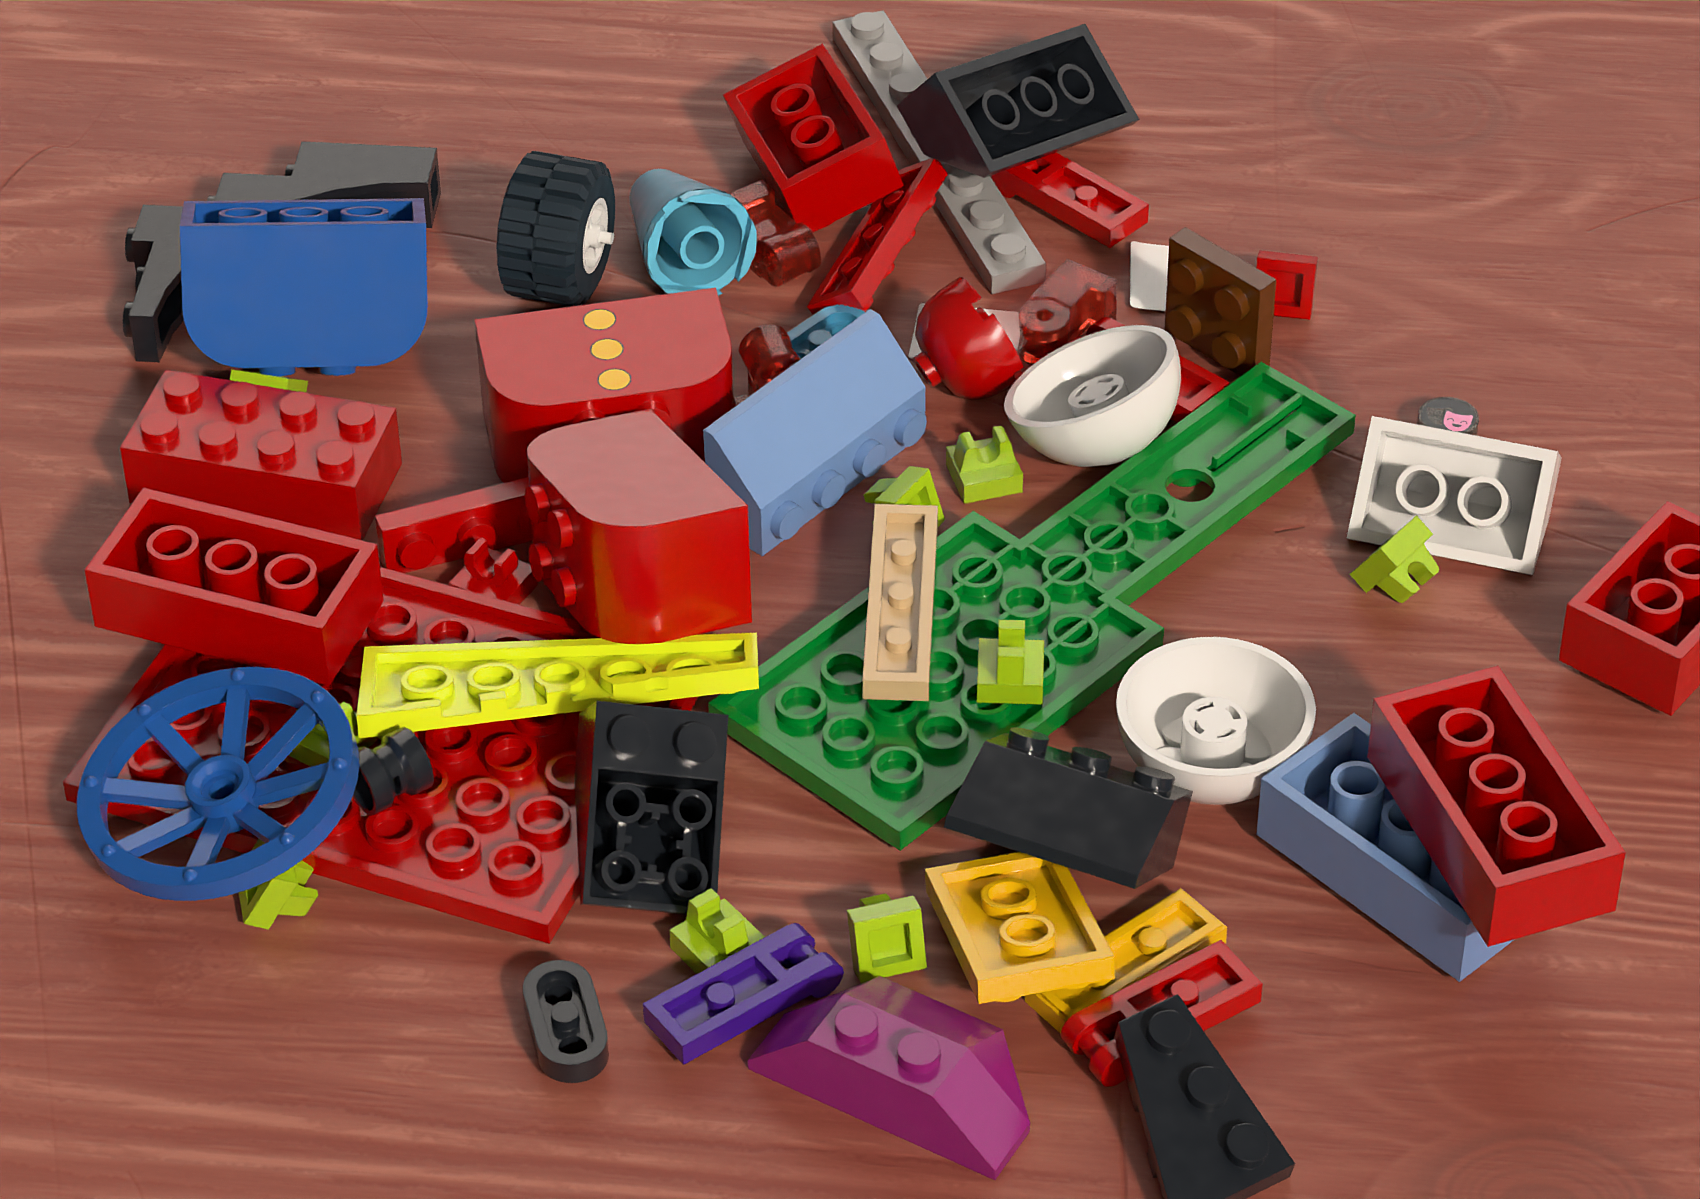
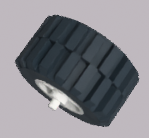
M531 151V153H527L523 157L507 186L497 230V265L501 284H503L504 291L507 294L566 306L585 305L587 300L590 299L602 278L611 244L614 240L615 194L609 169L606 168V164L599 161L540 151Z

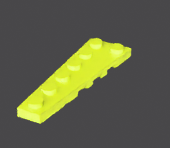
M757 632L700 634L654 644H623L602 638L364 647L357 706L358 737H378L382 740L384 735L401 727H406L414 733L417 731L584 711L596 701L634 705L714 694H733L739 691L759 689Z

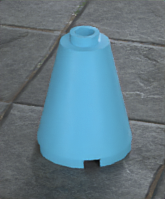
M667 169L650 170L642 174L635 181L630 191V206L645 267L652 280L667 294L716 288L719 296L723 294L720 289L728 285L734 278L738 282L748 272L756 253L757 230L741 202L724 191Z

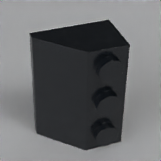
M1013 727L1010 728L1009 733L1001 734L984 742L947 813L944 828L1136 889L1174 867L1193 791L1175 786V777L1165 771L1139 766L1135 768L1133 773L1111 766L1112 757L1101 751L1085 747H1073L1072 752L1069 753L1048 746L1049 737L1040 732Z

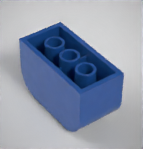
M424 198L184 201L180 221L183 318L188 334L195 345L214 361L236 368H259L260 374L277 377L294 374L295 367H320V373L325 375H349L356 372V366H377L399 358L420 337L426 323L428 308Z

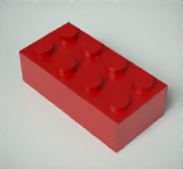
M171 370L164 371L120 446L129 503H133L141 490L147 488L362 541L402 465L397 411L394 407Z
M147 488L141 490L84 569L95 627L253 667L289 671L304 676L313 682L329 686L384 602L377 544Z
M1499 665L1373 698L1367 757L1487 947L1616 911L1626 852Z

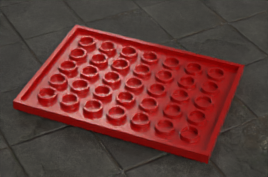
M380 567L384 602L331 685L317 684L327 690L338 703L345 702L357 712L364 647L590 639L598 637L587 632L577 620ZM165 644L64 779L63 786L66 801L77 804L79 784L91 755L111 728L136 706L154 694L183 680L217 670L253 666ZM700 696L634 705L691 711ZM250 700L244 755L246 764L295 714V707L273 701ZM226 702L197 710L170 723L204 761L221 755ZM582 711L414 732L430 760L434 775L433 786L416 795L410 796L405 793L397 795L391 807L372 816L365 813L352 796L348 808L339 823L328 837L302 861L313 867L314 871L312 874L550 944L580 895L574 778L579 714ZM152 737L131 756L117 779L185 786L188 778ZM377 737V741L369 748L374 749L381 745L382 740ZM288 755L266 779L309 768L310 766ZM319 789L259 806L258 809L288 828L310 805ZM109 802L107 813L150 826L183 811L181 809ZM203 827L185 836L198 839ZM242 829L238 832L227 834L222 847L247 853L252 850L259 838L246 829Z

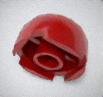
M958 277L933 295L925 303L918 315L915 337L921 353L913 357V361L923 378L932 388L942 383L952 394L969 400L986 399L1010 388L1023 374L1021 369L1024 366L1011 340L995 315L991 314L989 316L981 307L977 309L973 307L972 304L982 297L966 279Z

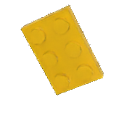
M1022 852L925 869L926 893L978 1004L993 1001L1010 1002L1019 999L1021 996L1058 989L1075 990L1091 983L1115 979L1114 954L1068 867Z

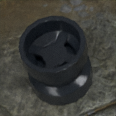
M401 727L384 735L381 745L374 749L365 746L358 748L359 773L353 798L368 815H375L391 807L397 795L405 793L412 796L433 786L434 775L428 755L419 739L410 729Z

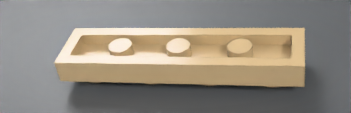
M875 504L862 680L863 699L929 701L938 506Z

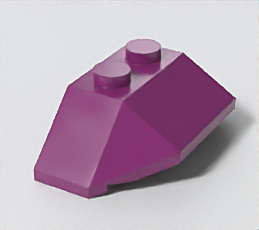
M881 976L785 1013L748 1059V1069L993 1180H996L1030 1132V1120L1003 1029Z

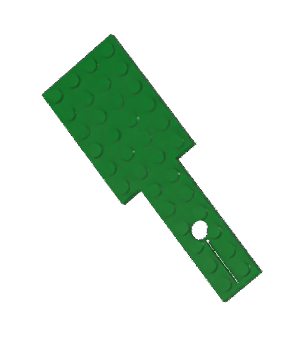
M1260 362L1021 539L975 511L966 515L937 537L929 701L863 699L862 680L869 587H867L758 666L759 689L739 691L733 694H720L708 703L709 713L729 715L728 735L901 851L947 815L986 740L1009 733L1010 728L1013 727L1030 729L1049 736L1121 680L1129 668L1141 657L1163 646L1164 627L1129 607V605L1354 434L1356 415L1267 364ZM1203 481L1212 488L1213 493L1206 499L1187 502L1174 498L1167 492L1166 488L1170 483L1180 487H1192ZM999 620H1025V640H1044L1043 704L977 703L979 638L998 639Z

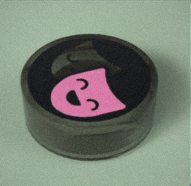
M1438 397L1425 402L1418 411L1417 425L1477 436L1478 412L1470 403L1454 397Z

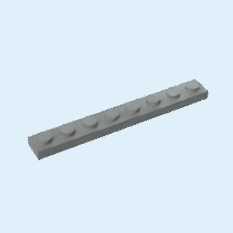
M884 10L873 13L863 12L854 17L832 21L835 44L909 163L913 165L930 159L931 157L925 156L897 108V105L924 83L927 77ZM939 161L948 175L935 194V204L991 295L1046 282V262L990 176L983 178Z

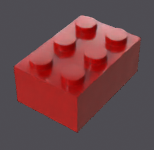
M823 43L723 94L743 143L802 238L829 226L833 222L904 186L885 137Z
M1667 501L1567 603L1559 661L1665 714L1672 716L1700 685V516Z

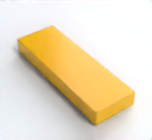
M1180 888L1104 936L1114 954L1115 979L1091 983L1075 990L1058 989L1026 995L1025 1002L1061 1033L1065 1022L1076 1012L1219 940L1226 944L1227 926Z

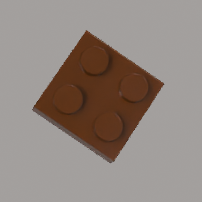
M1186 227L1169 238L1164 330L1240 376L1260 362L1270 366L1276 279Z

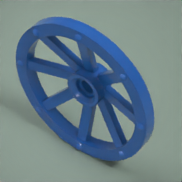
M238 667L204 673L183 680L154 694L126 714L111 728L91 755L84 769L77 795V816L83 838L96 862L107 875L124 887L145 896L174 901H197L219 898L251 889L275 878L299 863L314 851L339 823L352 799L358 780L359 751L356 738L345 712L337 700L327 690L304 676L274 668ZM250 700L273 701L297 708L298 710L246 764L244 755ZM226 702L221 755L204 761L170 723L197 710ZM318 723L323 727L329 739V762L266 779ZM151 737L188 776L185 786L117 779L131 756ZM319 789L310 805L288 828L258 809L259 806ZM109 802L183 810L117 842L111 837L107 822ZM203 827L186 867L160 865L138 858ZM246 829L265 843L243 855L215 863L227 834Z

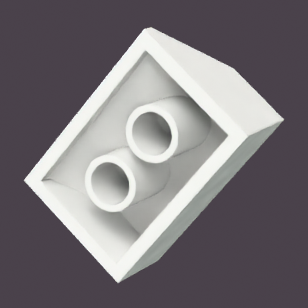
M1372 416L1347 539L1382 545L1417 515L1433 533L1424 542L1432 556L1533 575L1550 517L1562 457L1558 451Z

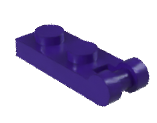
M792 923L644 1002V1023L684 1065L810 995L815 998L827 996L837 988L843 979V967L827 952L818 953L814 949V938L803 926L798 923Z

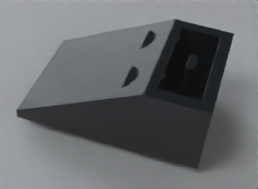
M596 701L579 714L574 784L580 905L687 915L689 900L710 888L717 893L729 715Z

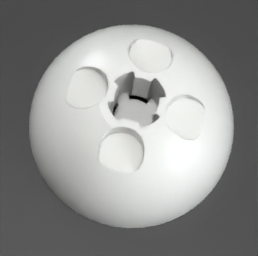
M1147 325L1111 328L1072 341L1037 361L1014 382L1004 402L1006 415L1019 435L1030 446L1055 461L1072 466L1091 467L1110 465L1126 460L1146 448L1163 431L1176 407L1180 392L1181 366L1175 341L1167 331Z
M1225 637L1188 638L1165 644L1152 650L1129 668L1119 685L1116 699L1117 721L1121 737L1135 764L1138 767L1155 768L1172 774L1175 777V786L1193 791L1191 802L1209 805L1233 804L1260 795L1261 778L1308 745L1316 715L1315 699L1312 690L1304 676L1294 665L1265 647Z

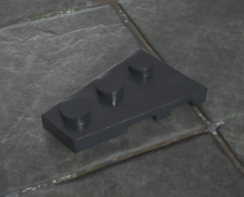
M1178 994L1118 1022L1114 1038L1135 1112L1140 1113L1149 1145L1147 1157L1153 1178H1158L1163 1199H1247L1291 1176L1295 1162Z

